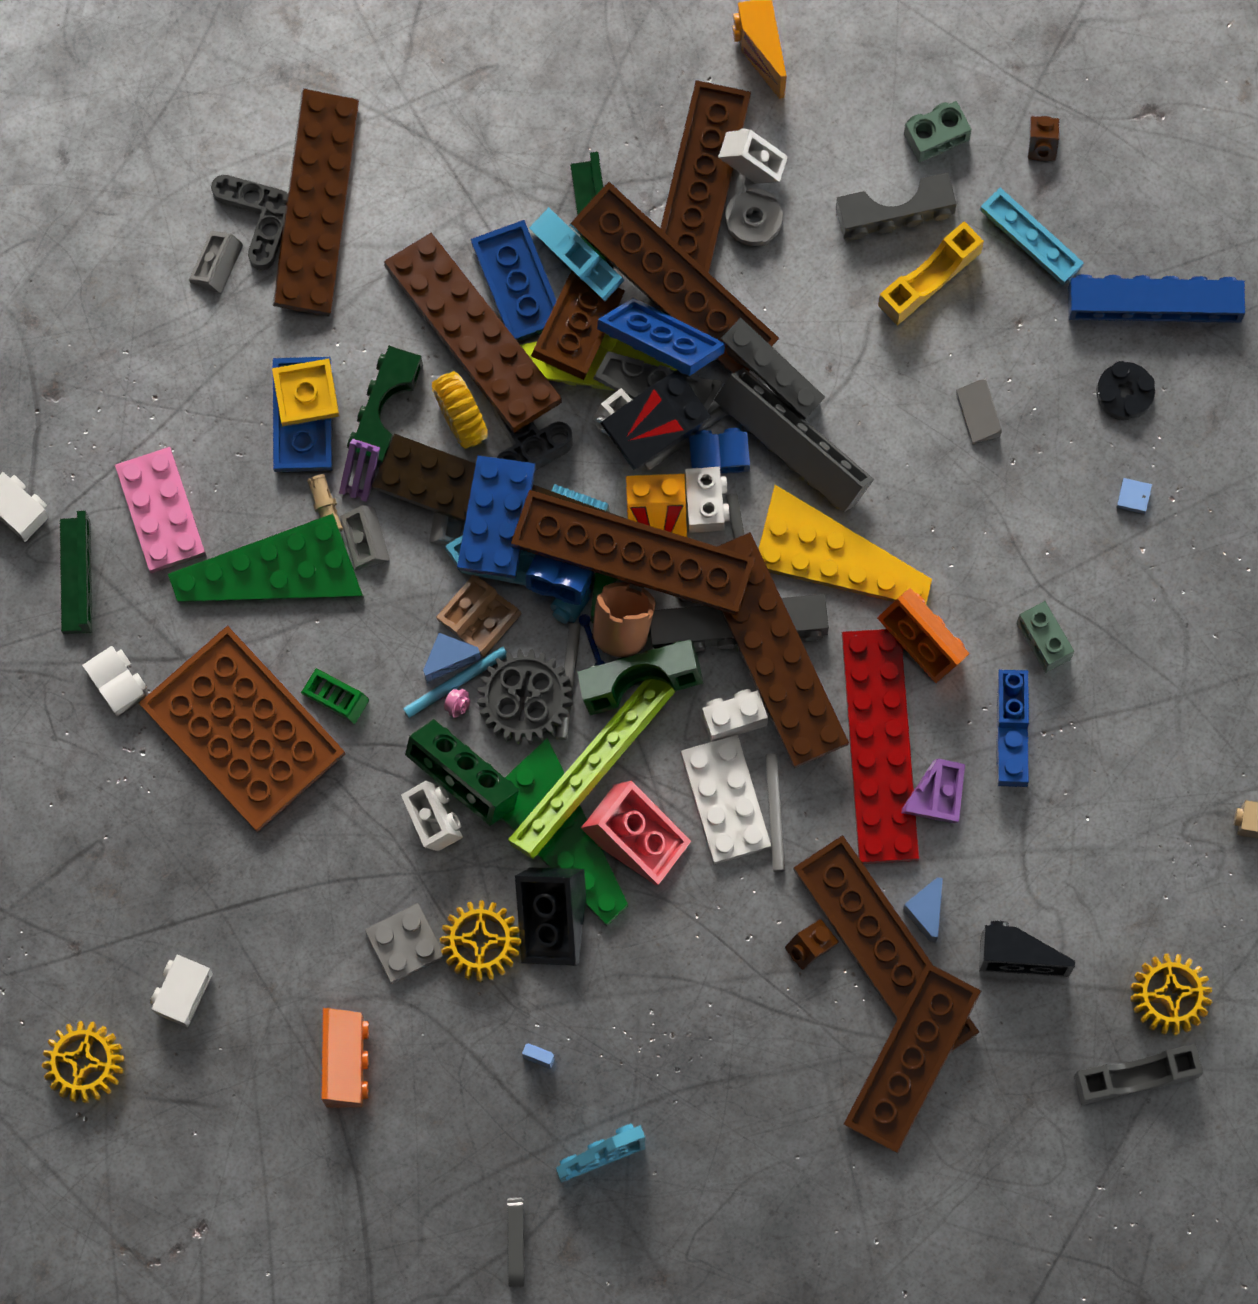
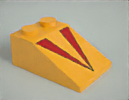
M772 0L738 2L737 13L733 14L734 25H732L734 41H740L741 52L779 99L785 98L787 75Z
M685 474L626 476L628 519L687 537Z

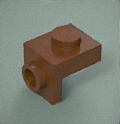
M1031 116L1028 159L1056 161L1059 143V118Z
M819 919L797 933L785 946V949L790 954L792 960L804 970L815 959L834 948L839 941L822 919Z

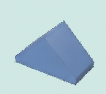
M438 633L423 669L427 683L481 660L478 647Z
M943 878L934 879L906 902L903 907V911L930 942H936L938 939Z

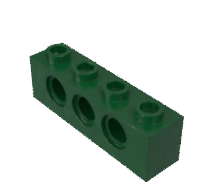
M435 719L409 735L405 756L489 826L514 810L519 789Z

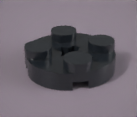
M1124 361L1114 363L1113 366L1107 368L1102 373L1097 384L1096 393L1102 410L1118 420H1129L1130 418L1144 415L1151 407L1155 397L1154 378L1146 369L1138 364ZM1128 385L1134 394L1122 397L1121 390L1118 388Z

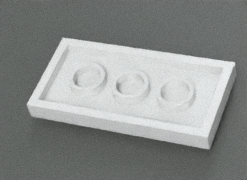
M738 735L681 750L683 763L714 865L771 849L769 836Z

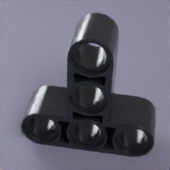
M493 407L496 419L513 445L498 454L497 458L535 463L536 470L571 450L573 436L571 427L568 424L557 421L538 430L532 421L526 425L527 430L525 432L513 433ZM556 434H564L567 437L562 443H556L552 440ZM531 448H539L542 451L537 457H531L527 454Z

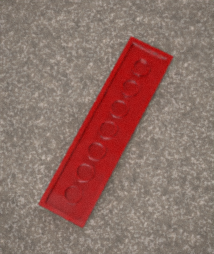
M887 629L842 632L858 857L863 864L919 861L916 816L902 813L903 806L914 791L902 645Z

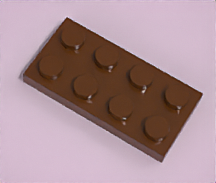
M571 270L531 357L584 380L606 334L597 329L598 319L619 306L625 290L617 288L604 301L586 282Z

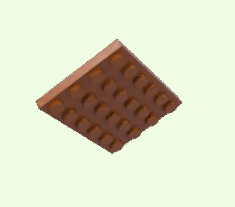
M228 625L139 702L145 712L257 833L346 754L339 744Z

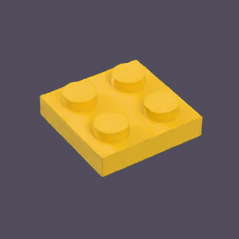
M329 358L272 368L282 426L339 417Z

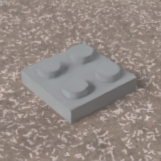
M419 903L365 929L391 984L445 958Z

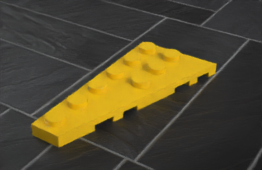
M774 485L759 545V551L769 573L894 602L911 588L924 599L925 604L927 603L932 582L930 577L779 486Z

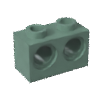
M957 101L950 104L944 102L937 105L930 113L925 115L916 114L908 119L907 123H905L904 136L918 163L969 141L972 129ZM951 120L956 126L946 127L942 122ZM924 131L927 132L930 135V137L927 139H922L918 137L917 133Z
M1046 601L1019 614L1016 624L1045 673L1071 660L1074 649Z

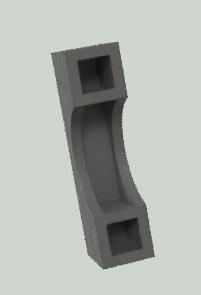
M947 172L920 178L916 194L911 200L902 205H881L872 200L865 191L837 197L836 211L843 238L861 239L866 237L868 233L876 231L888 233L895 230L896 227L903 225L915 227L930 219H935L936 221L946 220L955 214L957 203Z
M741 317L720 339V341L726 343L725 352L734 361L755 373L770 387L775 395L803 419H806L825 399V396Z
M1195 1043L1166 1050L1159 1054L1131 1062L1112 1065L1105 1064L1076 1072L1074 1079L1082 1106L1198 1079L1203 1074V1069Z

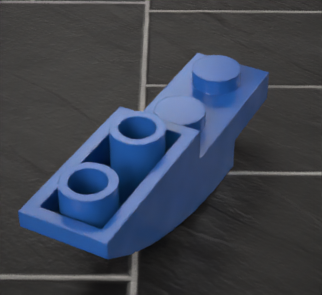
M998 670L996 738L998 786L1028 787V670Z

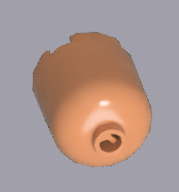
M626 582L612 583L603 587L602 593L597 596L592 630L594 642L602 652L615 657H630L636 655L644 648L656 605L654 597L646 589L642 588L640 592L629 588L630 584Z

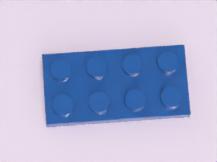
M525 220L472 238V247L503 324L517 342L541 334L557 300Z
M635 298L628 300L598 319V330L689 376L724 354L726 343Z
M331 357L273 358V368L328 358L331 364ZM273 378L274 472L333 471L332 418L282 426Z
M477 455L457 564L459 571L516 579L521 550L511 547V541L528 492L533 487L536 470L535 463Z

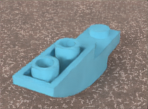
M549 207L529 227L604 301L625 281Z

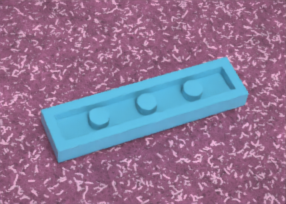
M1001 187L981 205L980 211L1063 286L1083 267L1084 262Z

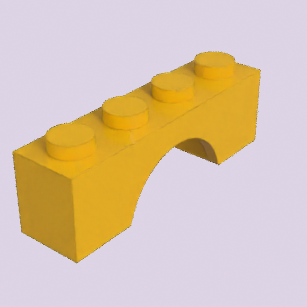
M963 221L942 240L938 248L923 264L910 274L900 276L881 292L878 306L898 326L980 255L984 240Z

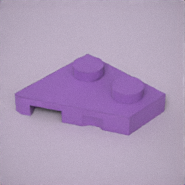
M943 759L933 760L903 806L902 813L954 824L959 822L965 764Z

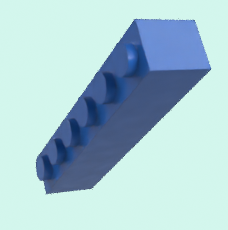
M1082 274L1071 278L1068 286V320L1241 323L1245 315V280H1237L1235 277L1208 280L1204 276H1196L1191 279L1165 276L1162 279H1150L1149 276L1139 275L1129 279L1121 278L1119 275L1093 278L1091 275Z

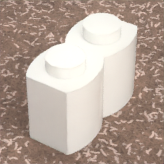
M110 646L82 666L111 710L118 717L146 697L143 690L147 686L138 673L132 676L127 668L131 663L122 649L116 652L113 646Z

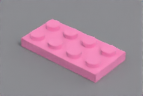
M167 447L115 464L150 573L205 556L206 553L171 448Z

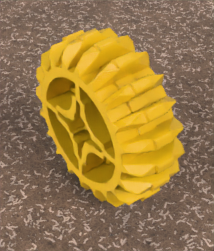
M455 371L445 373L432 382V391L458 443L466 449L471 446L474 447L487 439L486 424L474 397L459 373Z
M483 900L479 901V909H474L473 903L468 902V912L465 913L461 907L456 908L460 916L458 919L453 915L448 916V921L453 927L443 925L442 931L450 936L440 937V943L449 945L441 949L442 955L446 956L452 954L446 960L448 966L458 963L454 969L457 975L465 968V979L470 980L473 972H475L478 982H482V973H487L491 981L494 980L493 970L497 969L501 976L505 974V970L502 967L503 963L508 967H513L514 963L508 956H519V951L512 948V946H519L521 939L512 936L519 934L520 930L519 927H510L515 922L513 916L503 919L507 913L505 908L495 913L496 903L492 902L489 909L486 910ZM477 919L475 929L472 932L457 936L465 924ZM486 919L498 924L506 937H498V934L489 933L486 929ZM480 928H482V933L488 943H484L479 955V948L473 940L474 938L477 939V936L480 935ZM456 945H463L464 948L472 949L475 952V963L464 959L457 951ZM499 946H504L498 957L485 963V957L489 950L499 949Z
M1164 954L1163 964L1156 956L1151 959L1153 967L1144 963L1141 966L1144 973L1136 972L1134 978L1140 983H1132L1130 987L1133 991L1139 992V994H1134L1130 997L1131 1002H1140L1133 1009L1134 1013L1144 1011L1145 1014L1140 1019V1022L1145 1023L1148 1019H1151L1153 1022L1149 1029L1152 1031L1155 1030L1158 1024L1162 1025V1035H1166L1169 1027L1172 1028L1173 1035H1178L1180 1032L1179 1025H1181L1186 1033L1190 1032V1022L1195 1026H1199L1201 1021L1197 1015L1206 1017L1208 1011L1202 1006H1210L1212 1004L1211 999L1203 997V995H1208L1212 992L1211 987H1202L1203 984L1208 982V976L1199 978L1198 974L1201 972L1202 967L1197 966L1193 971L1189 968L1193 960L1189 958L1185 964H1181L1182 958L1179 954L1175 956L1174 962H1171L1169 954ZM1163 972V987L1155 989L1153 992H1147L1150 979ZM1173 972L1185 977L1193 988L1179 984ZM1169 988H1171L1172 993L1178 994L1174 999V1003L1171 1001L1170 996H1165ZM1189 997H1195L1192 1010L1186 1015L1179 1017L1180 1001L1187 1000ZM1149 1001L1162 1004L1166 1008L1169 1017L1157 1012Z
M78 1021L77 1030L74 1031L72 1025L67 1024L68 1034L64 1035L60 1030H57L55 1033L60 1040L57 1043L52 1039L48 1040V1044L54 1048L53 1051H43V1055L50 1058L51 1061L43 1062L42 1067L47 1070L52 1069L44 1077L47 1081L54 1080L50 1085L53 1091L61 1088L59 1092L61 1098L67 1097L71 1092L70 1100L76 1103L79 1094H81L82 1101L88 1103L89 1094L92 1093L95 1100L98 1101L101 1099L99 1090L103 1089L106 1094L111 1093L110 1088L107 1086L109 1081L114 1085H118L119 1081L113 1074H123V1068L115 1065L125 1061L123 1055H115L122 1050V1046L120 1044L111 1045L116 1040V1036L112 1033L105 1037L107 1034L105 1026L100 1027L96 1032V1023L90 1022L87 1030H85L83 1021ZM84 1039L79 1049L74 1052L63 1053L70 1044ZM94 1040L104 1046L107 1062L94 1058V1048L92 1047ZM82 1056H86L93 1064L89 1063L87 1067L84 1065L85 1068L81 1069L75 1061H78L79 1058L82 1059ZM60 1062L73 1067V1084L68 1083L62 1077ZM104 1071L96 1081L82 1085L83 1082H86V1078L90 1073Z

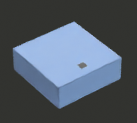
M1123 478L1116 508L1145 514L1152 484Z
M529 1043L525 1045L522 1052L524 1059L549 1069L552 1068L555 1060L552 1052Z

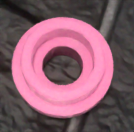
M453 689L448 694L444 709L449 712L450 716L457 718L467 712L470 706L468 691Z

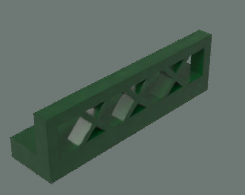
M590 152V161L570 164L577 215L603 188L599 152ZM580 236L602 259H604L614 269V266L606 258H604L594 247H592L582 236Z
M77 511V518L60 519L61 632L63 634L92 633L91 523L86 511Z

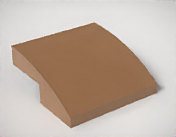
M472 575L436 618L460 640L478 647L480 655L485 657L522 613L516 606L500 596L492 586L478 576Z

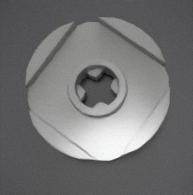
M751 188L732 197L727 205L725 217L728 233L735 240L745 245H768L778 235L783 221L782 209L774 195L763 189ZM754 211L759 212L761 221L751 223L750 219L746 217L747 214L752 215Z

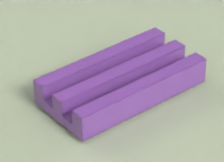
M352 439L342 476L340 494L345 495V493H349L350 497L356 498L358 496L361 497L362 501L367 502L370 496L380 447ZM360 448L353 484L350 486L349 482L356 450ZM369 451L371 452V457L362 490L359 489L366 453Z

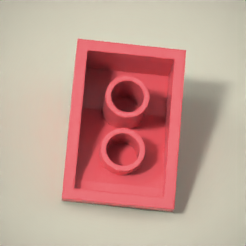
M632 781L614 784L581 827L601 849L654 885L661 883L691 843V840Z

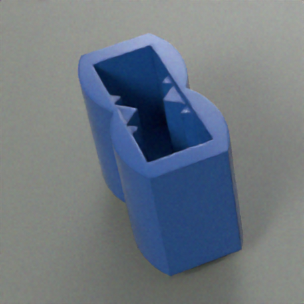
M728 428L721 434H712L710 430H700L695 432V435L689 436L691 469L720 467V473L723 474L750 471L747 432H742L740 428Z
M536 554L526 573V588L541 595L554 596L569 604L581 605L593 580L594 572Z

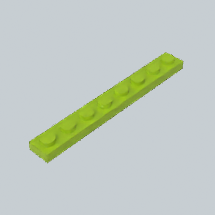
M644 680L508 839L510 845L534 859L676 691L669 684L661 680Z

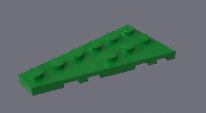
M333 513L168 574L178 602L363 596Z
M548 738L505 777L519 789L514 810L501 818L514 832L564 775V770ZM579 805L537 856L549 868L584 869L586 906L608 926L628 907V903L602 849L581 829L587 818Z

